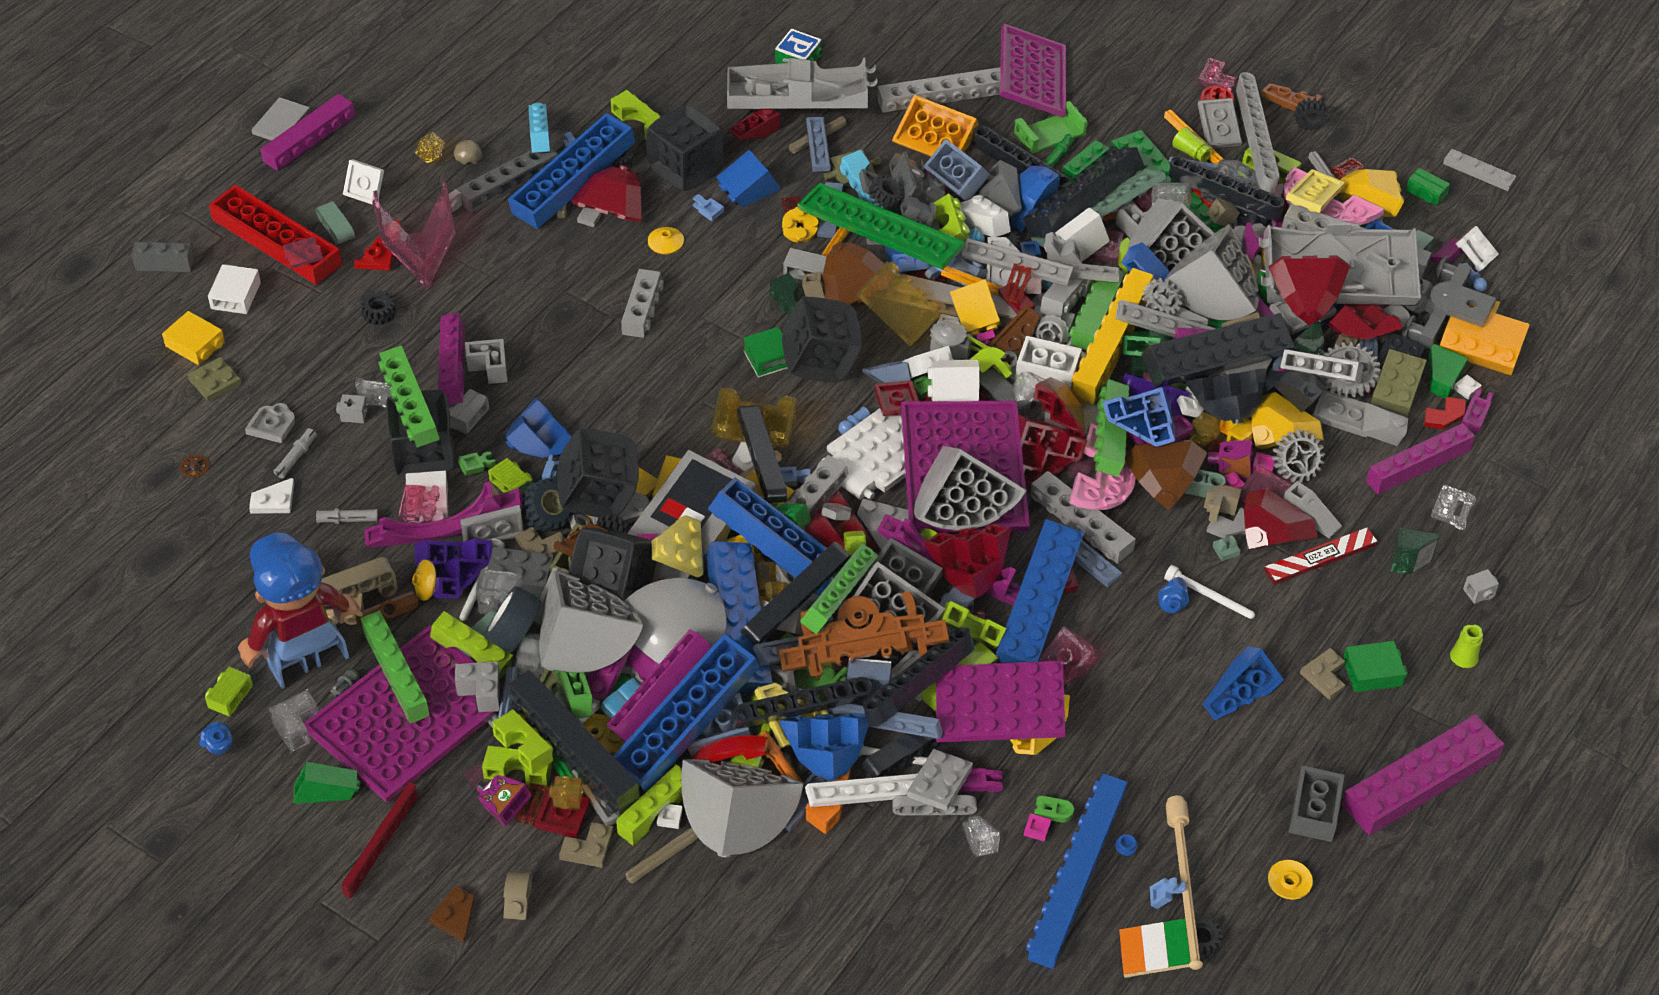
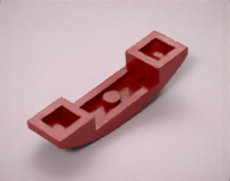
M754 735L721 739L700 749L690 760H709V763H713L741 754L744 755L746 760L766 755L768 739L767 737Z

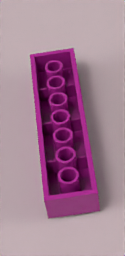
M1475 714L1346 790L1341 805L1370 836L1500 757L1504 743Z

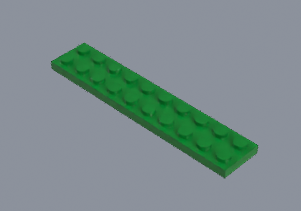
M1142 130L1111 141L1112 148L1121 149L1125 146L1138 148L1145 165L1140 171L1150 169L1165 173L1166 179L1161 181L1159 186L1148 189L1156 199L1161 198L1181 202L1214 233L1225 227L1213 222L1206 213L1209 208L1189 186L1169 177L1170 162H1168Z
M819 183L798 204L800 211L942 270L965 247L964 241L822 183Z

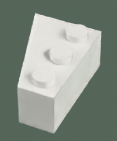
M977 195L970 200L961 202L962 207L960 210L966 218L964 222L969 230L977 228L984 235L997 237L1010 232L1008 212L984 196Z

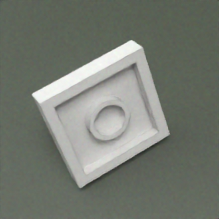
M354 159L349 160L343 195L377 205L384 170Z

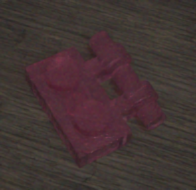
M405 485L398 515L399 520L419 522L420 516H425L424 519L426 521H432L437 510L436 502L439 501L440 497L439 487L433 485L431 491L426 492L425 486Z

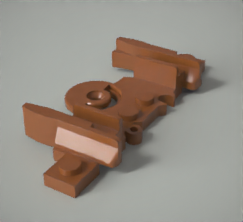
M911 592L901 593L908 616L894 617L890 612L879 613L876 604L866 597H852L840 606L838 621L828 623L825 630L815 634L801 623L804 636L798 637L800 646L779 650L782 671L787 672L809 668L810 676L816 677L818 681L823 675L822 668H832V663L841 665L840 659L843 656H848L850 663H853L858 658L875 656L879 651H881L884 658L891 657L892 649L900 651L901 655H904L905 652L913 651L911 641L917 643L919 656L921 657L927 652L926 646L949 642L945 620L924 623L923 614L916 615L915 602ZM808 610L801 612V619ZM857 612L862 614L860 619L854 617ZM873 615L871 623L862 629L851 628L845 622V620H849L851 625L862 627L869 621V616Z

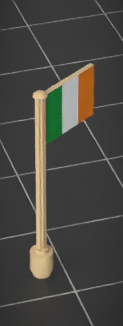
M1176 795L1168 798L1166 815L1168 825L1175 828L1181 882L1185 881L1186 890L1182 892L1185 918L1120 929L1124 977L1185 967L1198 970L1203 966L1199 955L1184 827L1189 823L1187 802L1182 796Z

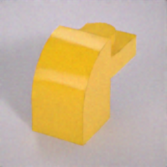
M1244 418V422L1233 424L1232 420H1220L1219 431L1228 435L1227 441L1253 439L1252 421L1250 419Z

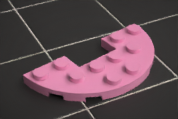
M1296 167L1290 171L1284 185L1285 200L1288 192L1307 174L1306 172ZM1353 195L1344 203L1332 199L1320 213L1345 222L1363 225L1381 217L1384 209ZM1286 200L1287 204L1290 207L1291 201Z
M1090 423L1085 437L1087 443L1083 453L1094 458L1097 448H1094L1098 435H1095L1097 426ZM1126 463L1118 477L1097 471L1095 479L1078 472L1069 503L1079 508L1094 510L1114 508L1128 498L1134 488L1136 477Z

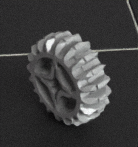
M1295 430L1293 434L1289 431L1287 432V437L1281 436L1283 442H1276L1279 448L1273 449V452L1277 453V456L1272 457L1273 460H1277L1273 466L1279 468L1277 473L1283 474L1284 479L1289 478L1291 482L1297 480L1302 483L1303 479L1309 481L1310 476L1315 477V470L1321 471L1318 465L1319 463H1325L1323 460H1320L1321 457L1325 456V453L1320 452L1324 447L1323 445H1318L1320 439H1314L1315 435L1313 433L1308 434V431L1305 430L1302 432ZM1303 440L1310 448L1302 449L1297 441ZM1290 448V453L1286 456V452ZM1297 453H1302L1301 457H1299L1300 459H1296ZM1309 457H1311L1310 463L1307 464ZM1295 463L1300 471L1293 472L1287 464Z

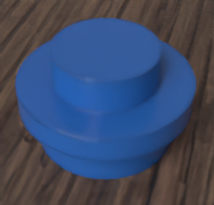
M1129 834L1120 836L1115 844L1116 850L1125 856L1134 854L1138 846L1135 838Z

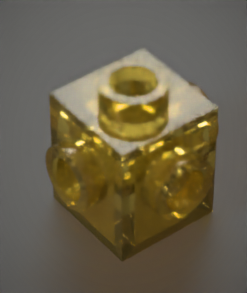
M432 131L418 141L415 153L429 164L433 160L437 161L443 153L441 151L445 142Z
M1205 412L1191 423L1194 430L1190 433V439L1207 446L1220 434L1219 419Z
M556 776L555 783L550 785L549 797L553 798L554 807L580 809L583 793L582 779L570 776Z

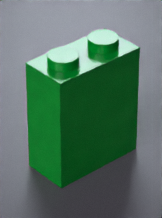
M1133 331L1124 335L1123 354L1142 356L1141 353L1150 345L1173 340V337L1155 331Z
M1394 641L1350 646L1345 649L1343 660H1345L1344 665L1354 693L1403 686L1404 680L1407 677V668L1402 664L1401 652L1396 648Z

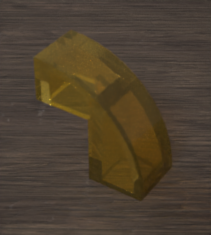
M754 562L759 595L763 598L773 599L788 585V582H776L775 562Z

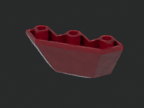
M1345 304L1328 324L1338 334L1361 341H1368L1399 331L1403 327L1402 321L1393 314L1391 316L1388 314L1385 316L1383 314L1384 310L1378 305L1374 306L1373 304L1370 306L1367 304Z

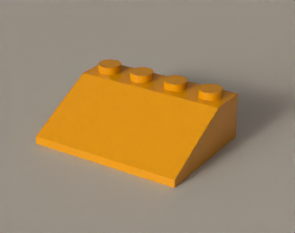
M914 95L892 142L931 157L943 141L947 139L962 152H965L973 142L974 128L979 126V123L974 117Z
M1493 312L1489 313L1483 327L1451 316L1440 346L1467 357V362L1512 375L1530 324Z

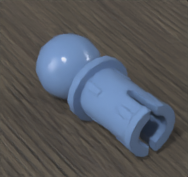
M1471 269L1467 283L1473 284L1475 291L1483 292L1487 288V281L1480 278V274Z
M862 407L854 415H849L847 420L840 422L839 432L843 435L870 416L869 410Z

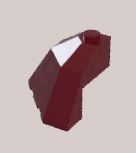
M619 165V168L612 166L593 174L571 199V203L579 207L595 209V211L607 215L610 212L624 220L641 222V187L636 173L631 171L628 166Z
M1317 255L1293 259H1291V256H1282L1269 265V270L1284 301L1295 315L1309 326L1322 318L1337 300L1350 269V264L1338 255H1329V258H1318Z
M1052 377L1038 382L1035 386L1034 399L1043 402L1042 410L1050 413V420L1067 427V431L1085 439L1083 406L1069 387Z
M1023 415L1018 416L1025 485L1031 486L1035 480L1047 471L1055 475L1062 471L1063 467L1072 462L1075 463L1082 458L1087 443L1086 439L1042 420Z
M1265 488L1247 493L1244 507V523L1249 549L1256 550L1292 541L1302 542L1318 538L1314 518L1273 491Z
M839 491L825 502L839 503L850 508ZM822 505L810 516L811 522L804 528L805 532L826 548L832 543L837 542L844 549L845 540L843 534L845 532L863 531L866 535V546L872 549L873 552L878 551L877 546L861 522L856 518L852 509L850 520H834L822 515Z
M990 524L982 530L975 531V527L959 529L957 534L937 533L924 543L936 564L943 568L942 574L945 579L962 594L972 598H979L991 589L1003 568L1011 531L1008 527Z

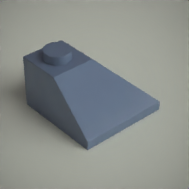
M896 361L862 369V373L879 383L910 380L907 362Z

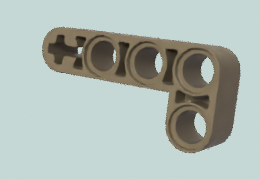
M385 557L377 558L322 578L321 581L333 586L342 595L349 594L352 597L378 588L381 596L389 597L396 593L398 588L396 576Z

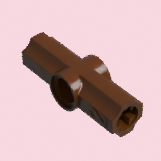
M410 591L361 611L362 617L380 611L384 620L388 621L418 608V600L416 595ZM384 606L389 608L390 615L384 612ZM355 615L358 627L363 630L360 619L362 617Z

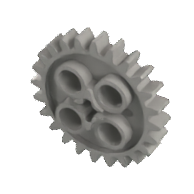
M1342 342V347L1335 344L1334 350L1328 348V353L1323 352V356L1356 361L1364 365L1360 384L1319 377L1327 385L1326 389L1331 388V394L1337 391L1338 397L1344 393L1345 398L1349 394H1352L1353 398H1355L1356 393L1363 396V390L1369 393L1370 387L1375 388V382H1378L1380 376V363L1377 362V356L1373 357V351L1367 352V347L1360 349L1359 343L1356 347H1353L1352 342H1350L1349 346Z

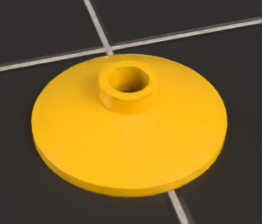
M672 227L657 228L648 236L649 247L660 254L675 253L684 244L683 234Z
M422 560L412 578L416 595L423 601L430 599L436 585V571L430 560Z
M1282 860L1275 863L1268 874V882L1271 889L1285 899H1300L1306 896L1312 888L1313 879L1310 871L1303 864L1294 860Z

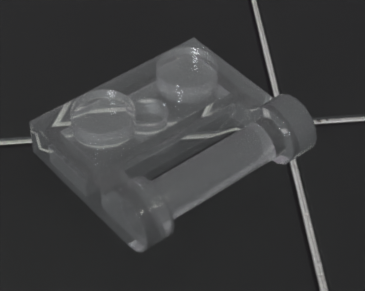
M359 377L355 381L358 396H365L367 405L386 407V400L391 396L389 390L392 388L391 385L387 386L384 382L368 381Z
M1443 484L1431 517L1452 524L1456 529L1463 530L1467 525L1466 519L1471 507L1476 502V497L1470 493ZM1458 501H1463L1464 505L1460 515H1453Z

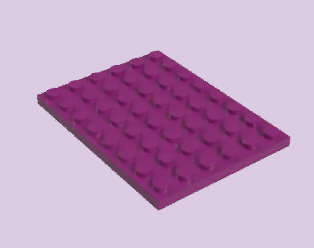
M1017 401L901 402L908 520H911L918 532H922L925 528L935 532H959V530L932 526L917 519L914 514L919 490L943 446L961 449L1026 490ZM1026 492L1010 511L1008 510L998 520L990 524L1008 527L1010 531H1029ZM987 525L975 528V531L985 529Z
M430 625L400 648L427 701L430 716L414 723H409L379 664L302 724L303 730L347 769L357 770V777L386 803L404 790L408 782H414L489 721L494 714L499 713V711L478 712L476 695H457L455 664L475 662L457 647L445 648L431 639ZM500 683V704H501L502 692H503V687H504L501 683Z

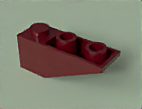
M773 108L760 109L728 128V131L738 140L768 137L780 129V114Z

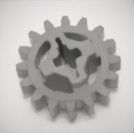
M1161 278L1157 281L1153 279L1144 287L1145 290L1142 294L1145 296L1142 300L1147 301L1145 307L1174 315L1180 310L1179 307L1182 305V302L1179 301L1182 296L1177 294L1180 290L1173 288L1174 283L1169 285L1167 279L1164 282Z

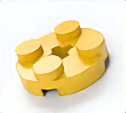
M797 206L784 215L782 221L783 234L793 242H808L817 233L818 219L815 216L800 211ZM797 223H803L804 227L802 228L800 226L799 228H797L796 226Z

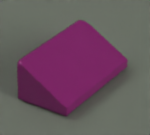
M1451 239L1433 254L1431 259L1439 263L1442 258L1448 256L1447 263L1453 262L1464 252L1461 247L1458 248L1455 244L1460 239Z

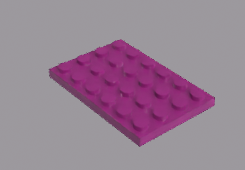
M1003 24L1001 28L1000 96L1053 115L1064 117L1066 114V45Z
M1063 661L955 665L936 681V719H939L943 731L941 739L936 738V741L958 742L1066 737Z

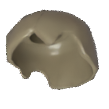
M473 140L459 142L455 146L453 153L455 159L464 165L468 162L477 164L483 156L479 145Z

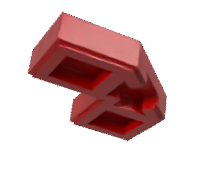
M1446 397L1445 411L1426 408L1424 426L1445 429L1449 424L1463 419L1466 400Z

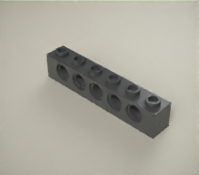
M551 147L550 151L532 153V150L458 187L457 190L461 192L462 205L472 213L522 187L558 154Z

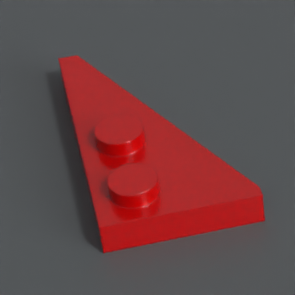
M400 220L392 223L388 227L389 231L384 236L380 235L372 243V246L364 251L365 255L360 260L356 259L354 261L355 269L390 270L401 227Z

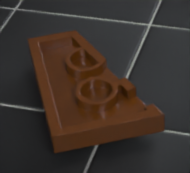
M1026 305L988 346L998 348L1003 352L1011 351L1016 354L1018 361L1026 336H1033L1041 320L1040 315ZM1006 356L1004 361L1011 365L1013 358Z

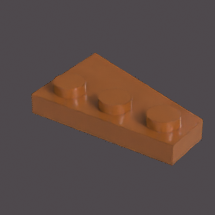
M1270 83L1261 92V97L1293 111L1298 106L1297 104L1299 102L1302 103L1304 99L1305 101H1307V98L1311 100L1317 98V101L1319 99L1322 100L1321 95L1312 97L1308 96L1307 92L1295 93L1291 92L1290 88Z

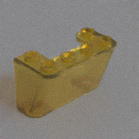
M886 261L856 295L911 346L941 315L939 312L941 308L933 300L930 302L924 298L926 294L919 287L915 289L911 285L913 281L906 274L901 276L898 272L900 268L894 262L888 263Z
M720 388L712 422V434L716 438L745 442L738 421L737 409L739 406L758 405L772 446H788L797 417V398L790 396L781 397L778 399L777 406L755 404L753 402H741L739 394L732 388Z

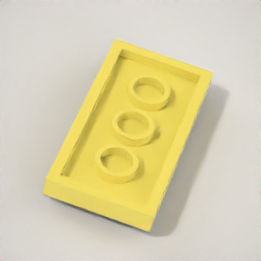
M1311 169L1288 192L1286 200L1291 201L1294 205L1304 206L1311 212L1320 213L1343 189L1345 182Z

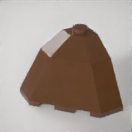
M836 243L827 254L823 271L825 299L841 301L849 305L855 301L860 303L872 297L870 293L889 288L896 279L897 274L869 250L852 243Z
M1184 440V442H1174L1158 447L1152 444L1144 445L1143 443L1136 444L1125 456V463L1138 482L1151 496L1169 510L1194 480L1207 452L1193 440Z

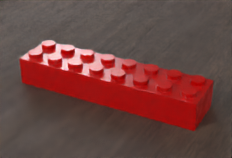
M237 185L232 186L209 204L213 221L315 285L342 265L339 248Z

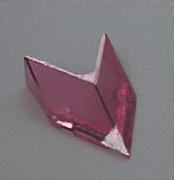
M446 182L442 183L441 193L422 232L408 234L379 204L377 190L373 191L372 205L382 244L429 290L455 236Z

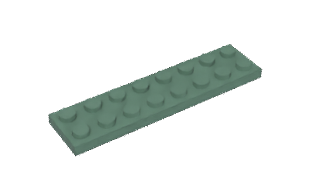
M1145 169L1123 182L1091 209L1103 219V216L1116 212L1121 205L1132 202V199L1136 196L1147 193L1149 188L1159 186L1161 181L1166 179V175L1163 171ZM1046 237L1031 238L1032 241H1037L1039 246L1044 247Z

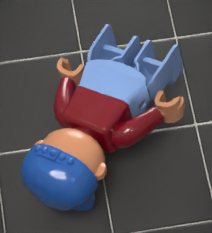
M280 532L272 533L255 542L250 551L251 564L254 570L253 582L257 590L255 596L259 603L265 602L266 606L257 612L249 637L240 643L238 650L244 664L249 668L252 667L254 660L262 655L264 659H267L271 672L280 687L284 689L285 685L281 670L299 662L304 672L308 673L306 655L310 654L319 668L321 667L318 653L337 644L345 659L349 658L345 640L333 621L328 617L325 606L333 608L334 615L340 624L345 622V616L355 614L362 617L363 614L361 608L351 595H342L333 586L321 582L325 569L319 556L312 548L299 543L290 535ZM268 638H270L268 648L266 650L264 648V645L267 642Z

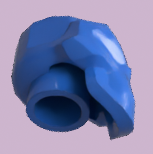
M1175 577L1158 592V603L1163 611L1173 614L1182 610L1188 604L1189 594L1187 584L1183 578Z
M217 721L201 731L199 745L206 747L209 752L222 755L231 749L233 737L230 733L229 725Z

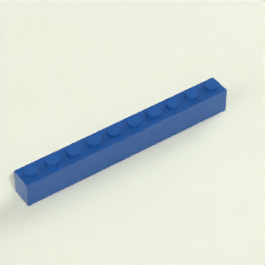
M1102 774L1100 781H1095L1092 789L1094 796L1093 798H1088L1085 806L1087 810L1086 815L1082 814L1078 823L1080 827L1079 832L1074 831L1071 839L1073 846L1071 849L1067 848L1063 861H1066L1064 867L1060 866L1056 878L1059 880L1057 884H1052L1049 892L1051 899L1049 902L1045 901L1041 914L1044 916L1042 920H1037L1034 928L1036 935L1034 938L1030 937L1026 950L1029 951V961L1054 969L1124 798L1127 786L1126 781L1106 774Z

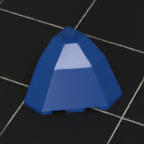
M1030 166L1018 175L1021 210L1009 219L1011 228L1021 234L1027 230L1023 218L1028 215L1031 209L1040 206L1039 203L1050 198L1053 192L1058 191L1059 174L1045 166Z
M1163 387L1128 398L1120 396L1103 401L1107 420L1156 447L1176 441L1172 411L1166 390Z
M537 397L514 421L505 435L506 443L512 450L517 449L521 453L541 458L561 454L572 436Z
M845 713L832 718V714L815 715V718L794 716L780 720V724L798 760L816 776L825 777V780H837L838 776L847 774L860 755L869 726L866 715L859 713Z

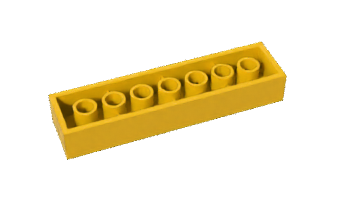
M1132 268L1130 273L1125 275L1124 285L1122 288H1118L1115 302L1112 301L1109 306V314L1104 315L1102 319L1101 329L1096 330L1094 342L1090 343L1087 348L1086 358L1082 357L1079 371H1075L1073 374L1072 382L1074 384L1071 392L1080 404H1097L1100 398L1098 392L1101 385L1104 386L1107 379L1111 377L1123 353L1124 335L1133 332L1136 328L1135 325L1115 319L1118 302L1124 300L1145 307L1147 301L1142 300L1145 296L1142 292L1145 290L1144 287L1153 280V274Z

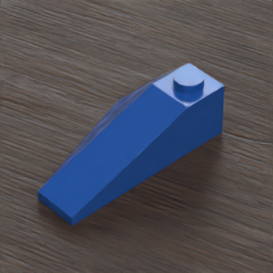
M1248 646L1232 662L1202 705L1213 720H1217L1244 704L1254 702V699L1270 694L1284 679L1262 649Z

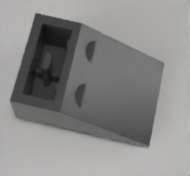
M999 160L987 171L990 175L980 186L978 192L979 195L984 196L1007 211L1008 218L1010 219L1021 210L1017 168Z

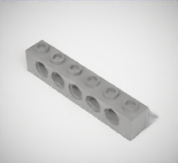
M1049 471L1032 483L1030 496L1033 500L1043 505L1048 512L1057 516L1065 525L1084 532L1083 538L1089 541L1093 547L1103 552L1108 559H1112L1118 564L1134 551L1136 539L1099 510L1079 508L1069 503L1072 489Z

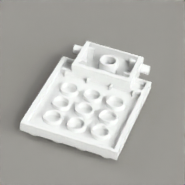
M879 408L827 445V451L833 455L832 457L847 465L849 474L841 486L859 500L864 497L871 500L875 495L872 491L876 488L885 493L905 478L901 415L883 416Z

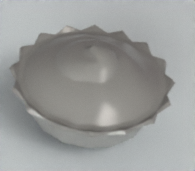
M1054 314L1051 316L1046 315L1041 317L1035 330V336L1038 339L1065 344L1068 342L1069 327L1066 326V321H1063L1061 317H1056Z
M946 319L938 321L930 329V336L941 348L949 346L950 349L956 348L967 337V330L964 329V325H960L959 322H955L952 319L949 321Z

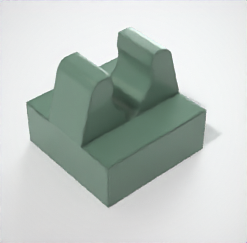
M1233 535L1213 542V548L1221 561L1240 555V549Z

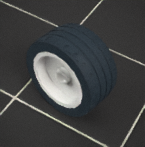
M513 587L492 618L486 630L485 639L511 653L521 642L533 623L542 601L521 587Z

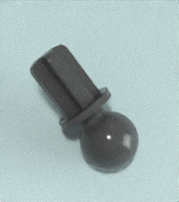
M353 669L347 670L344 675L338 678L337 683L330 688V692L335 697H338L360 680L359 673Z

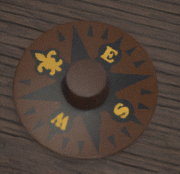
M191 455L181 462L180 471L186 477H199L208 471L210 463L205 456Z

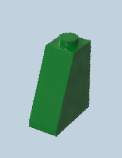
M1432 344L1428 356L1429 392L1444 399L1449 397L1454 389V385L1465 370L1468 358Z
M306 762L294 784L293 803L350 800L354 792H358L360 780L357 779V770Z

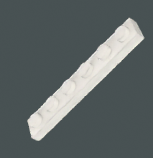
M918 774L807 784L805 789L810 807L893 800L898 796H907V791Z

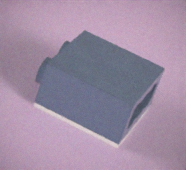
M849 658L847 680L866 677L872 683V689L864 700L859 702H865V700L894 678L895 672H891V661L855 659L853 663H850ZM856 686L859 692H864L863 688Z

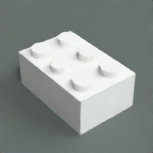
M1026 336L1017 361L1015 378L1038 383L1052 377L1065 383L1071 390L1074 383L1072 382V377L1075 371L1078 370L1082 349Z

